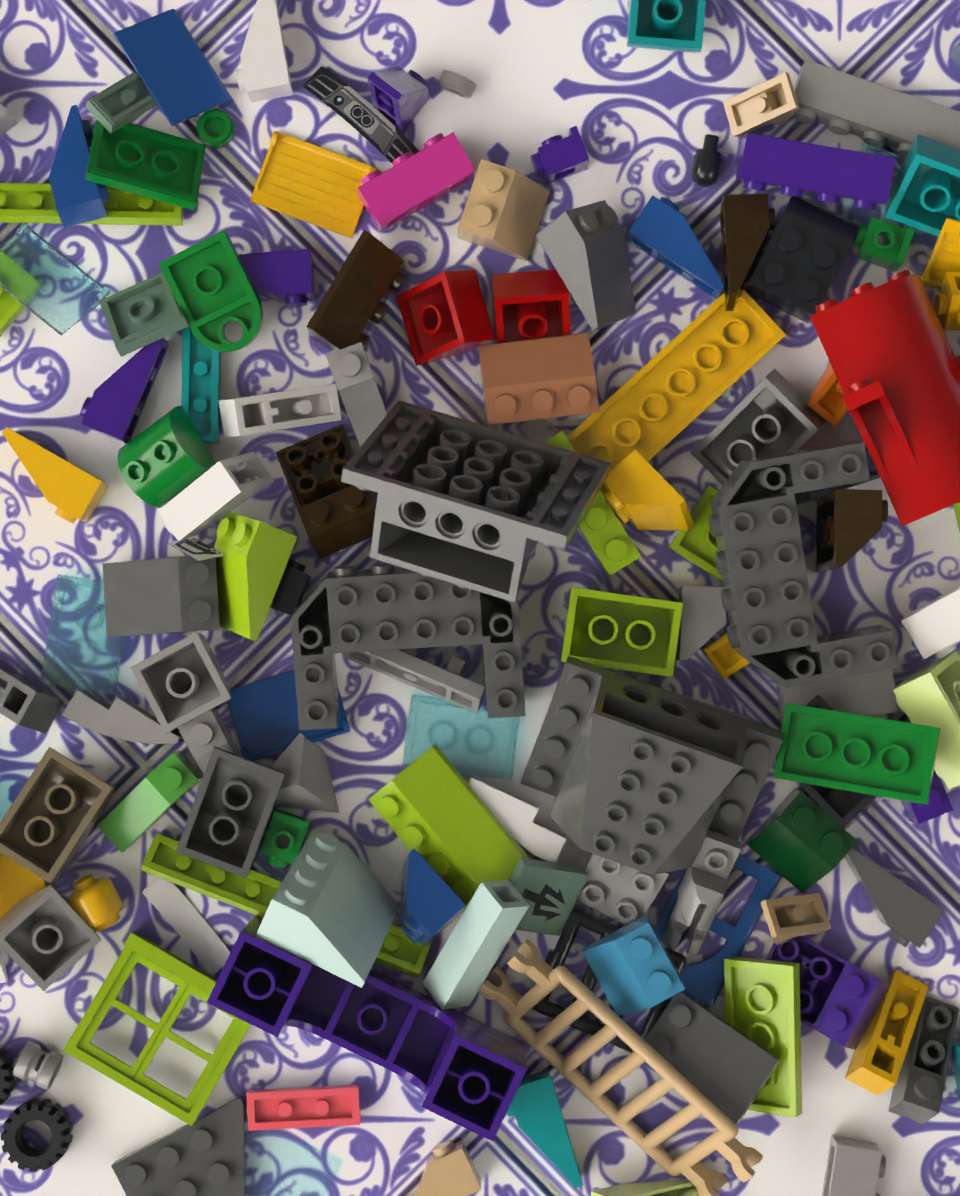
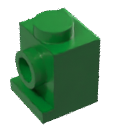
M871 217L866 225L860 224L857 229L853 245L858 246L854 258L896 272L904 263L915 229L909 227L905 229ZM877 236L889 239V244L886 246L879 244Z
M279 808L274 810L260 849V853L267 855L265 862L286 869L288 863L293 864L304 846L312 820ZM280 834H285L289 837L290 845L287 848H282L277 844V837Z

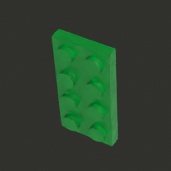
M785 703L781 732L784 733L777 753L773 778L928 805L940 728Z

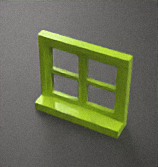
M131 932L123 945L125 946L63 1051L193 1126L251 1024L222 1011L232 1017L233 1020L213 1055L170 1031L190 995L193 994L207 1002L217 979L141 934ZM137 963L179 986L159 1023L116 999ZM112 1006L154 1030L133 1067L91 1043L92 1038ZM165 1038L208 1062L187 1099L144 1074Z

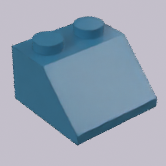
M647 914L582 949L587 962L618 1016L651 1008L685 990L684 981Z

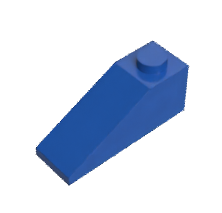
M652 195L629 229L626 241L717 299L725 285L684 215L678 212L679 207L665 197H661L659 200Z

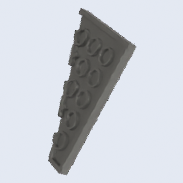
M241 1095L197 1118L193 1126L186 1124L115 1161L111 1167L126 1196H246L245 1100Z

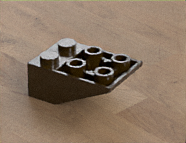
M343 424L276 452L307 536L319 559L369 539L373 535L376 501L372 492L363 491L354 485L341 482L343 467L355 454Z

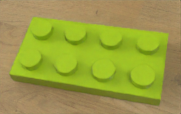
M733 956L725 958V1021L780 1060L748 1110L798 1117L802 1114L799 963Z

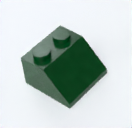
M793 789L746 844L803 894L831 872L858 841L845 829H841L825 811L802 791Z

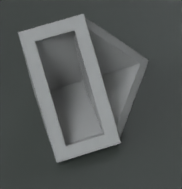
M300 733L271 766L286 772L275 806L340 813L325 751Z

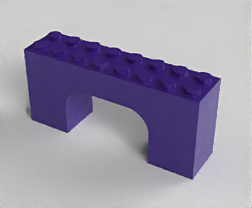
M256 915L241 930L206 1003L276 1037L279 1036L285 1026L296 1027L318 1035L413 1083L423 1093L421 1107L491 1141L494 1140L527 1070L524 1042L454 1008L442 1010L433 998L373 969L370 970L362 988L256 937L255 935L263 920L260 916Z

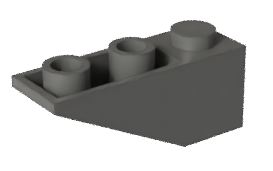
M927 996L925 997L896 1085L893 1086L888 1112L922 1124L940 1113L959 1013L958 1007Z

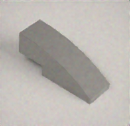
M77 690L61 714L84 728L125 741L148 744L181 743L183 740L181 733L176 730L165 734L156 717L125 697H116L110 706L86 690Z

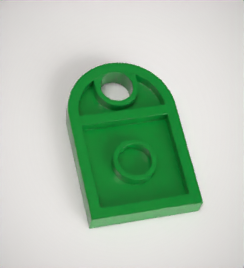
M226 230L158 263L192 333L201 344L215 351L231 352L248 346L258 336L263 324L262 303ZM232 320L239 322L243 328V336L237 342L228 340L224 332L225 326Z

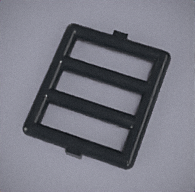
M573 909L555 948H550L545 962L552 969L564 965L580 926L601 935L599 940L621 927L582 910ZM666 947L680 975H682L687 963L686 957ZM588 964L581 982L593 992L598 980ZM551 991L532 1009L554 1019L566 1008L549 1001ZM575 996L573 998L572 1003H574L577 1000ZM672 997L650 1008L639 1034L644 1040L670 1003ZM582 1015L569 1026L593 1036L605 1024ZM618 1036L608 1042L627 1052H633Z

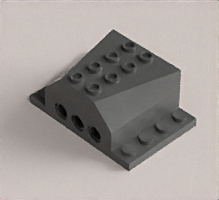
M399 400L343 467L341 482L354 485L363 491L378 493L370 558L418 572L425 577L447 581L463 589H472L515 603L529 560L537 544L540 542L547 547H558L565 550L607 478L611 462Z
M568 656L520 784L555 796L550 817L581 850L650 875H657L692 867L708 830L735 840L739 839L783 742L784 733Z

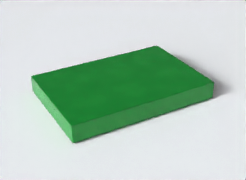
M96 119L85 180L195 210L206 145L133 123H128L110 134Z

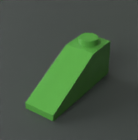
M181 751L173 752L147 775L97 826L123 853L202 781L203 775Z

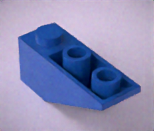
M73 105L70 108L49 174L56 209L63 227L107 217L104 202L110 201L107 186L85 180L90 155L88 141L93 139V131L89 118L81 119L77 105Z

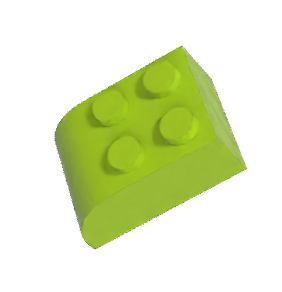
M571 587L561 662L566 663L568 656L606 669L673 677L683 603Z

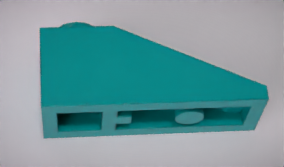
M550 1070L524 1076L507 1111L508 1117L515 1115L518 1127L575 1188L583 1186L582 1177Z

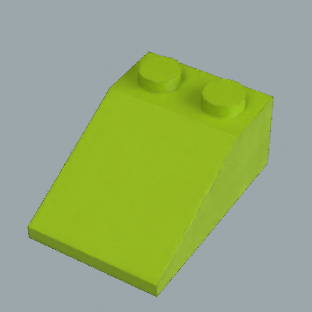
M227 511L226 517L218 525L217 539L214 545L215 550L225 555L216 558L220 627L257 642L298 536L264 522Z

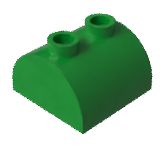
M177 406L121 447L117 456L120 472L130 489L141 500L157 508H162L216 464L182 406Z

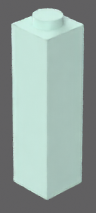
M509 880L481 882L425 977L423 985L442 1010L470 1006L529 908V904Z

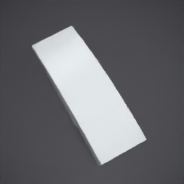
M471 776L468 784L514 840L539 858L547 862L556 863L567 838L565 835L534 821L539 810L538 806Z

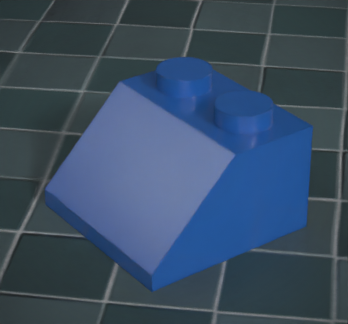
M414 848L408 854L402 867L400 921L403 923L401 930L412 943L416 944L419 941L425 947L459 916L466 905Z

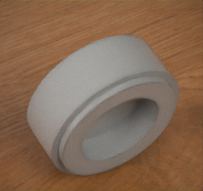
M443 70L438 81L439 86L443 89L468 99L472 97L477 86L470 79L448 70Z

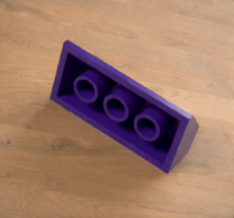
M746 133L740 140L736 180L744 181L743 188L765 191L766 185L781 187V195L802 198L803 191L817 193V201L839 204L841 197L853 199V207L875 210L876 204H886L888 201L896 158Z

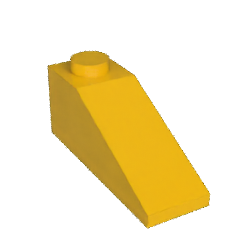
M5 427L2 434L46 500L58 507L55 514L72 524L76 522L77 518L88 523L109 484Z
M897 969L892 972L888 980L890 986L857 1049L854 1050L845 1075V1079L877 1096L896 1085L929 986Z

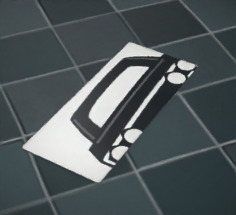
M194 537L168 542L171 546L197 561L225 556Z

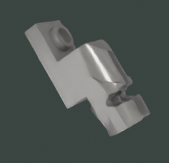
M710 830L707 831L692 867L687 868L678 887V901L664 933V941L669 947L676 949L682 936V924L689 926L691 923L687 932V939L690 941L687 954L695 955L699 952L727 890V878L741 851V841Z

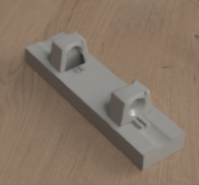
M400 650L343 653L344 658L478 714L483 703L486 687L463 678L462 675L466 662L452 656L445 670Z

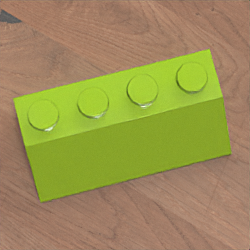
M436 744L368 799L408 849L412 851L415 848L466 905L461 911L462 914L481 882L509 880L519 858L530 859Z

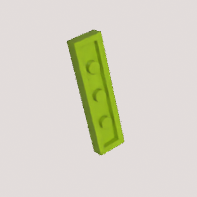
M563 431L543 442L576 452ZM599 490L578 528L610 577L639 559L641 554Z

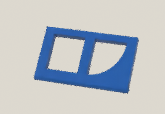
M740 853L733 867L758 881L734 926L715 916L709 930L727 939L723 946L705 960L686 964L681 975L685 990L682 992L703 1002L707 1007L714 1006L725 985L724 959L730 956L740 957L763 913L760 902L771 898L782 877L778 872H773ZM687 868L684 869L654 926L661 939L678 901V887Z

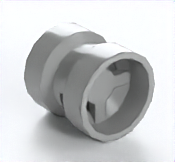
M28 1041L18 1058L13 1076L22 1080L32 1079L38 1087L49 1090L59 1072L64 1055L55 1051L45 1052L41 1050L39 1044Z

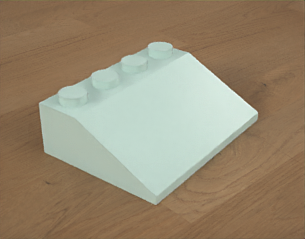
M313 829L273 896L255 936L362 988L400 906L346 844L338 841L335 836L329 833H321Z

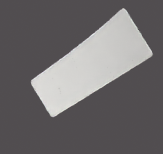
M159 877L143 890V895L169 922L210 975H214L224 967L230 951L174 883Z

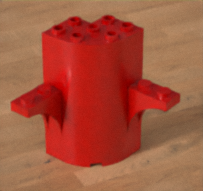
M909 269L889 277V282L874 287L872 282L865 283L850 291L853 297L840 303L836 298L828 300L816 306L817 313L810 316L843 391V401L869 451L901 526H905L960 502V355L955 357L920 275H911Z

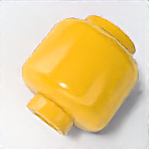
M89 874L72 885L74 891L69 895L67 902L95 932H100L110 927L120 919L119 913L122 910L123 901L109 878L99 877L95 879L92 874Z

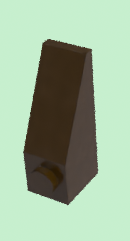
M768 194L723 195L719 216L726 311L734 310L763 251L768 232L775 229V209L768 206Z

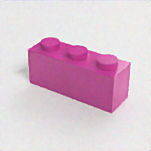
M454 132L446 137L442 133L435 135L423 144L425 149L415 155L411 151L406 152L392 162L394 167L382 174L380 170H375L361 179L362 185L358 187V196L379 232L384 231L474 178L476 170Z

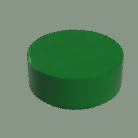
M208 110L200 116L197 122L198 135L208 147H225L234 137V124L230 116L222 110Z

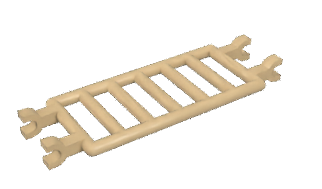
M527 939L518 947L517 950L519 952L510 958L507 964L517 972L526 973L537 983L524 996H521L509 985L506 974L498 966L488 974L487 978L491 982L486 980L478 993L486 999L495 1000L506 1010L503 1014L505 1023L669 1175L676 1177L683 1174L696 1186L699 1196H720L712 1187L718 1190L726 1184L728 1179L718 1171H710L700 1162L717 1150L731 1163L734 1173L743 1183L754 1176L755 1171L751 1167L759 1163L763 1155L752 1147H745L735 1138L738 1135L737 1125L566 967L558 966L552 969L540 957L534 943ZM562 984L577 1000L537 1032L522 1016L558 985ZM590 1010L605 1026L568 1056L564 1057L549 1042ZM618 1036L633 1052L592 1083L577 1067ZM646 1062L661 1078L623 1107L619 1108L604 1093ZM674 1088L690 1104L647 1134L632 1118ZM700 1115L706 1117L718 1129L676 1159L659 1145Z

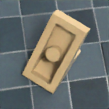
M787 72L723 102L733 137H742L746 133H751L770 123L783 125L799 109L790 75Z
M820 893L767 899L760 902L776 946L797 936L823 933L831 929Z

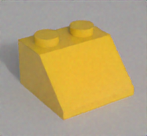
M636 449L608 473L604 481L607 490L604 497L623 524L630 521L637 530L690 531L695 526L684 498Z

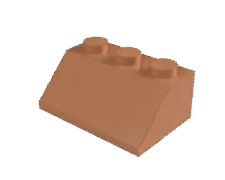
M588 333L478 345L485 415L488 425L599 412L596 374Z

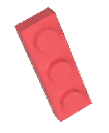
M359 1084L248 1090L246 1093L248 1131L361 1124Z

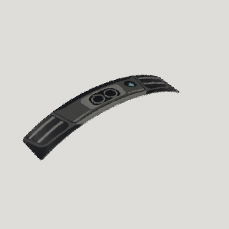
M321 66L303 85V88L341 116L391 163L406 152L411 151L413 155L420 152L374 106L325 67Z

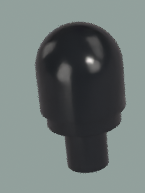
M705 135L703 149H698L693 157L691 177L701 187L714 185L720 177L723 160L721 158L722 154L717 151L719 137L716 135Z

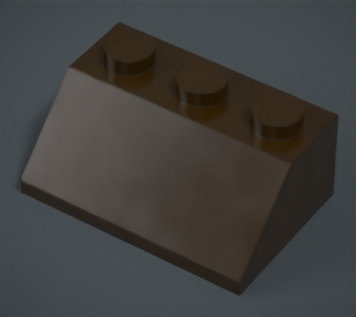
M363 230L306 326L312 339L333 352L362 342L365 350L370 341V336L367 335L373 323L378 325L381 323L389 308V305L385 303L391 292L398 293L406 281L408 274L404 272L406 269L405 261L372 234Z
M835 489L816 500L815 573H824L843 567L882 529V523H886L888 519V501L882 500V490Z

